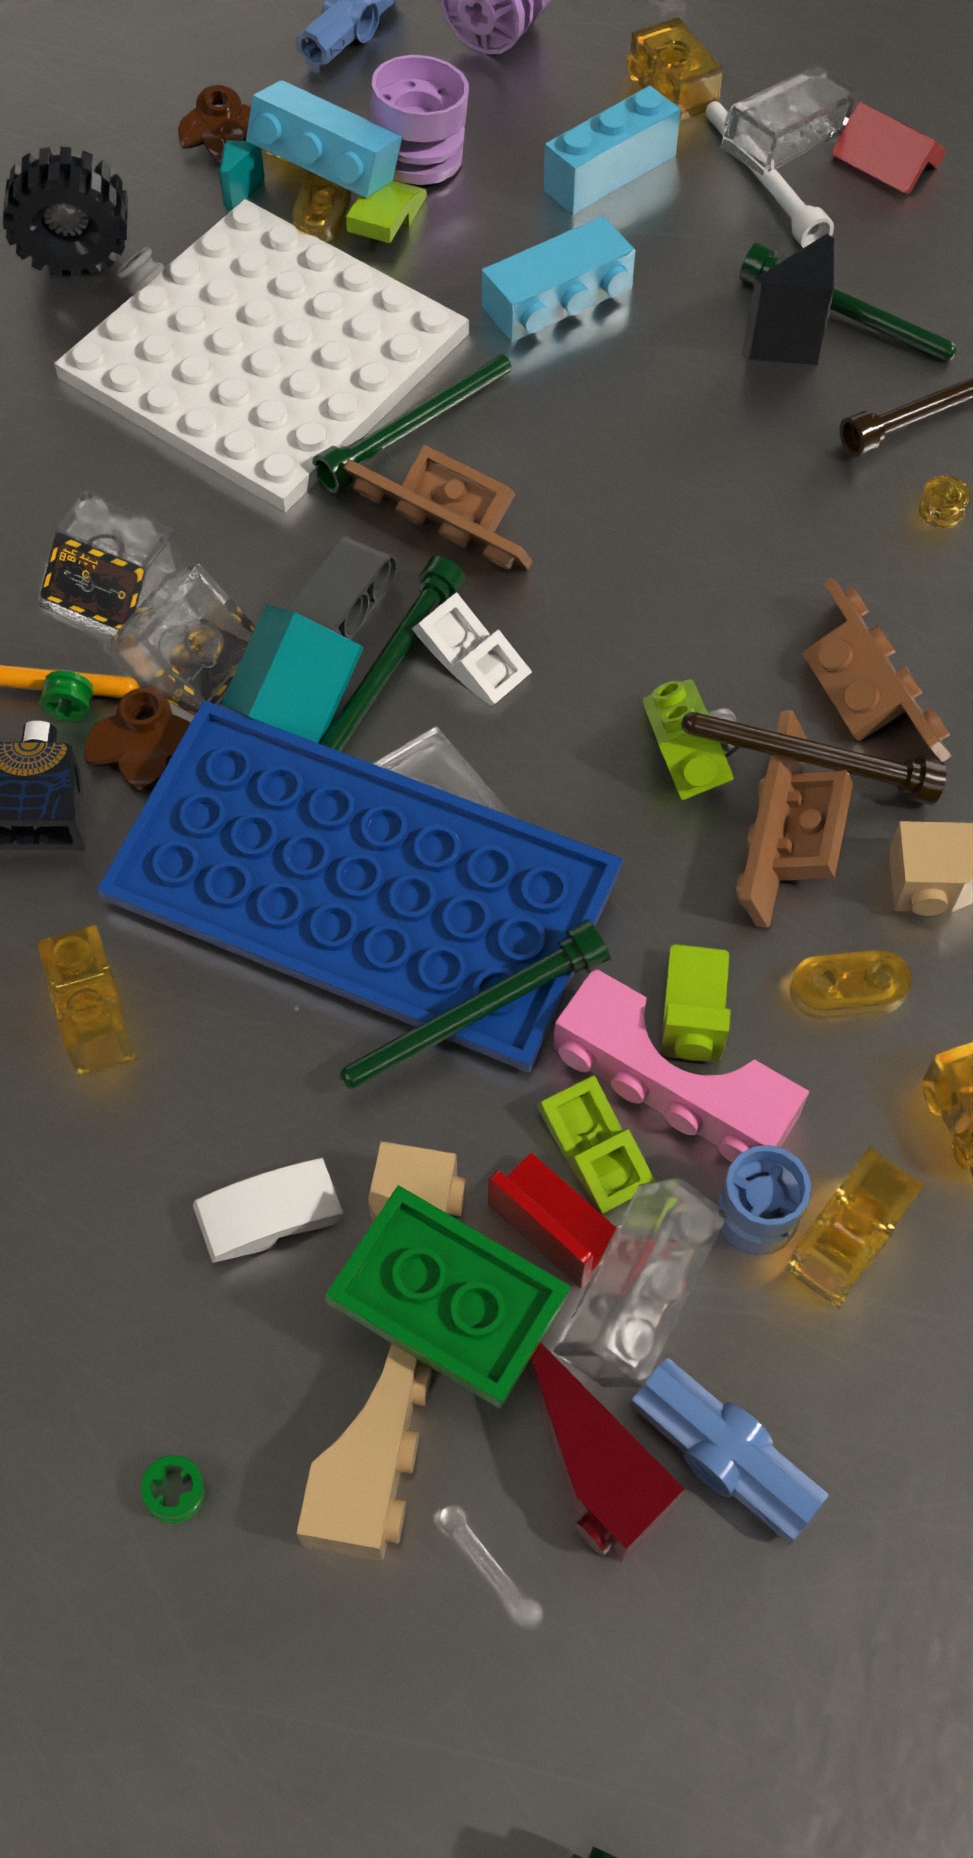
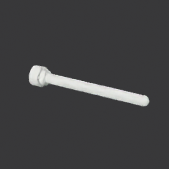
M719 102L709 103L706 107L707 118L792 219V235L801 247H806L827 233L832 236L834 223L820 207L806 206Z

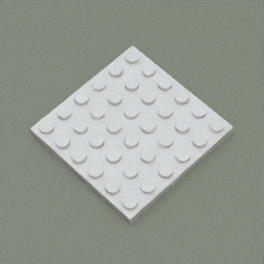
M244 199L166 266L150 284L137 291L58 359L54 365L57 376L62 381L286 513L319 481L317 478V468L319 465L315 466L312 464L313 457L330 446L338 448L346 446L349 448L359 442L469 334V319Z

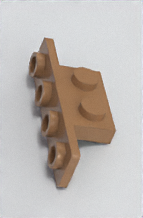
M425 444L402 485L350 459L347 460L343 467L356 481L352 488L367 499L380 503L382 498L385 497L398 504L395 510L408 520L423 525L425 519H428L441 526L438 532L451 542L461 547H466L469 541L485 549L482 555L504 569L510 570L513 563L526 570L530 568L533 560L524 548L494 533L516 495L511 487Z
M831 576L823 584L847 621L801 653L849 730L859 742L904 712H907L929 748L940 761L944 762L951 757L950 752L942 742V740L951 735L932 707L923 712L914 699L922 694L923 691L905 665L896 671L888 659L896 650L879 625L870 630L862 619L870 610L856 589L851 585L843 591Z
M780 711L776 732L807 739L794 711ZM769 754L770 760L766 777L761 778L758 785L759 809L756 822L748 830L747 845L749 854L745 872L739 874L736 884L738 902L746 909L756 927L770 926L780 880L835 879L853 788V781L847 770L802 773L804 768L803 762Z

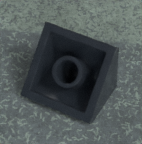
M828 233L755 278L742 355L748 360L818 365L834 291V238Z

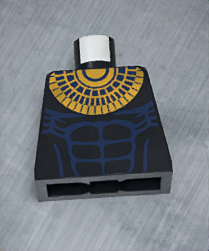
M38 720L27 722L23 726L21 742H0V850H86L80 769L72 746L65 742H56L57 729L48 722Z

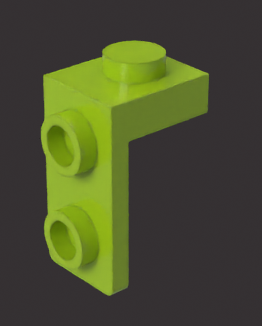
M693 679L683 682L670 681L657 687L652 692V695L642 699L658 745L681 800L734 780L720 742L689 735L682 729V718L687 713L697 712L709 715Z
M678 944L671 946L662 1025L661 1056L721 1063L729 1034L731 1009H726L730 957L728 951Z

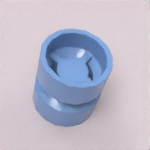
M772 1145L754 1146L737 1156L729 1167L716 1209L718 1228L728 1243L741 1252L755 1256L773 1254L789 1243L795 1235L800 1220L808 1206L812 1190L809 1173L801 1160L788 1150Z

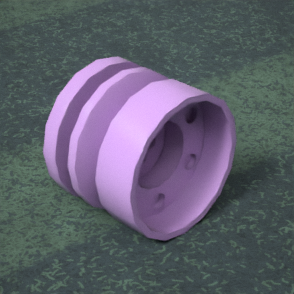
M440 0V5L446 22L455 35L466 45L484 54H502L516 44L520 36L527 31L529 25L535 22L549 6L551 0Z
M423 55L399 56L381 63L373 73L370 104L372 117L370 121L402 136L393 178L396 181L416 185L440 183L454 176L462 165L469 83L464 74L449 62Z

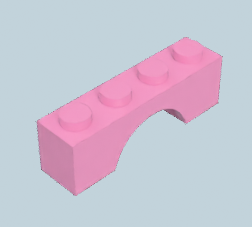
M598 969L588 975L555 1022L553 1049L558 1051L560 1058L567 1065L580 1072H588L590 1070L610 1082L613 1090L627 1101L636 1104L644 1102L656 1109L679 1132L686 1135L698 1134L718 1146L719 1152L730 1162H733L740 1153L754 1146L772 1145L781 1147L800 1117L809 1094L807 1089L755 1059L738 1070L722 1075H698L681 1070L664 1059L648 1037L644 1020L647 997Z

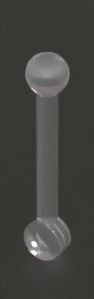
M456 1504L444 1507L439 1517L441 1526L446 1531L455 1532L514 1606L517 1624L527 1630L537 1627L543 1617L541 1605L536 1600L525 1599L468 1527L464 1509Z

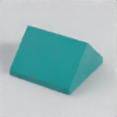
M265 604L221 705L252 719L320 744L325 737L364 647L296 612Z

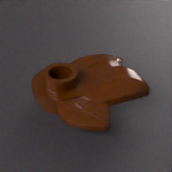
M214 85L205 88L197 97L196 108L187 113L180 121L178 135L181 147L183 149H190L204 144L208 152L221 163L224 144H226L227 140L246 141L251 107L242 104L238 94L229 87Z
M150 688L131 690L121 699L116 715L97 722L90 731L84 749L86 763L88 765H101L118 762L120 772L126 782L138 790H145L158 782L169 762V758L173 756L191 723L172 714L171 706L167 699ZM151 716L148 719L139 720L141 717Z

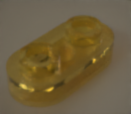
M309 171L305 175L292 210L293 225L299 232L305 235L315 236L324 242L331 241L340 232L351 200V190Z
M884 950L813 956L803 960L797 966L790 984V997L794 1006L802 1014L813 1019L822 1020L886 1014L895 1011L904 1003L912 985V974L907 963L901 957ZM873 972L885 973L891 978V981H880L875 978ZM814 978H827L833 986L821 987L816 984Z

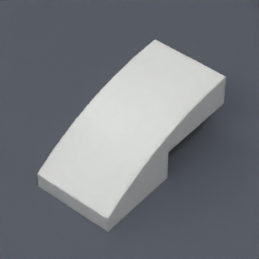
M457 592L412 628L432 654L463 685L489 706L497 703L532 673L498 629L490 635Z
M323 1158L286 1166L242 1180L196 1199L193 1204L212 1263L270 1250L280 1237L337 1225L344 1214Z

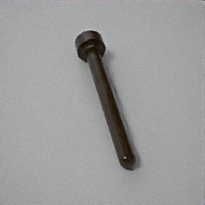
M973 377L881 415L861 411L844 418L839 427L840 439L844 448L853 457L862 456L876 450L886 434L973 399Z
M697 712L687 713L681 722L682 729L689 735L836 771L847 770L852 775L897 785L898 791L905 793L908 800L927 805H933L939 800L946 784L947 768L945 763L923 756H918L914 760L907 759L904 763Z

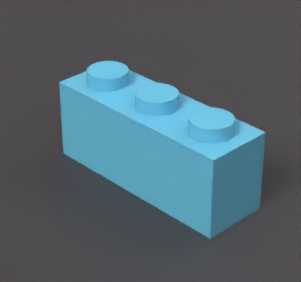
M283 80L253 95L246 136L247 142L365 198H368L393 181L402 140L401 135Z
M650 85L545 143L543 191L573 215L675 157L681 109Z
M601 216L483 268L482 308L511 342H514L631 289L636 250L604 216Z

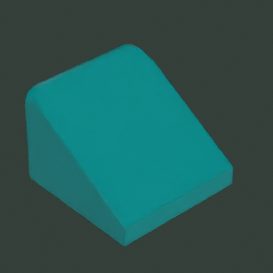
M227 140L226 144H224L219 177L223 204L227 211H232L244 199L248 198L260 187L265 178L262 150L260 147L247 141Z

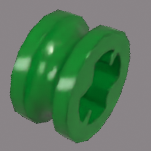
M59 670L46 675L43 683L44 692H42L39 700L41 710L46 715L64 722H77L87 718L90 710L89 701L94 692L92 683L84 676L71 671Z
M179 1455L160 1457L150 1464L143 1474L140 1486L142 1500L150 1515L161 1523L167 1524L184 1522L196 1514L203 1502L205 1492L200 1470L193 1461ZM173 1472L181 1473L182 1484L191 1480L193 1485L191 1492L180 1494L178 1505L172 1507L165 1506L166 1503L163 1495L158 1496L156 1499L154 1498L155 1487L166 1485L167 1474Z

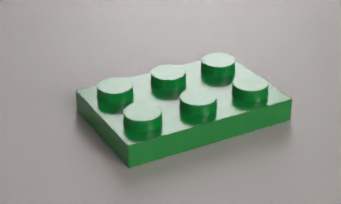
M397 1185L325 1294V1300L328 1305L501 1409L568 1297L571 1286L400 1185Z

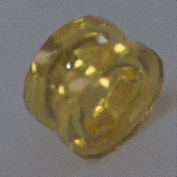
M943 475L930 479L924 487L923 497L919 503L921 517L928 524L939 528H949L959 524L964 518L966 507L970 501L971 493L968 486L962 480L953 476Z

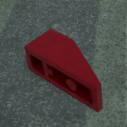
M540 1342L526 1367L572 1510L580 1518L574 1525L584 1540L596 1552L604 1556L611 1550L622 1562L677 1506L685 1488Z

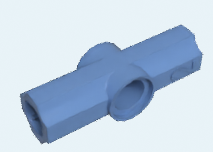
M325 0L322 14L296 36L297 50L304 56L308 65L321 69L353 40L361 43L369 41L378 27L380 15L396 0Z
M669 1358L652 1372L631 1400L630 1406L684 1452V1461L698 1478L711 1489L725 1497L733 1495L788 1544L794 1541L829 1496L827 1492L772 1446L773 1440L770 1434L752 1415L735 1404L727 1402L723 1405L704 1389L698 1381L690 1377Z

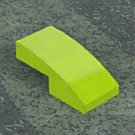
M393 180L368 198L360 195L346 215L347 232L391 243L401 225L410 227L427 197L426 189Z
M595 1075L536 1104L569 1167L599 1213L604 1214L658 1186L630 1130H622Z

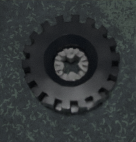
M61 146L60 155H52L50 147L39 149V159L37 160L31 153L26 154L22 157L21 167L14 164L10 170V178L6 180L3 229H6V239L9 245L16 244V254L22 260L31 256V267L39 271L42 270L44 265L51 267V275L61 277L62 270L71 271V277H81L82 270L88 269L93 276L101 273L102 262L110 268L116 263V254L122 255L125 249V240H127L128 196L127 191L122 190L123 181L119 175L115 174L110 177V165L101 160L96 166L92 163L93 154L82 150L80 158L71 156L72 147ZM62 204H65V207L68 209H75V213L68 214L67 210L64 208L58 209V206L62 207Z

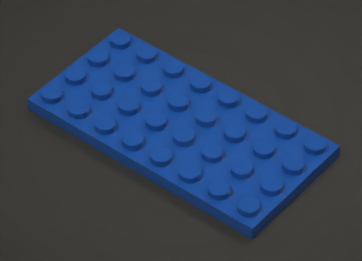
M204 700L102 879L97 892L104 901L417 1027L559 949L558 942L567 937L565 931L586 919H589L596 927L622 870L623 858ZM572 970L567 971L446 1039L530 1073L575 973Z

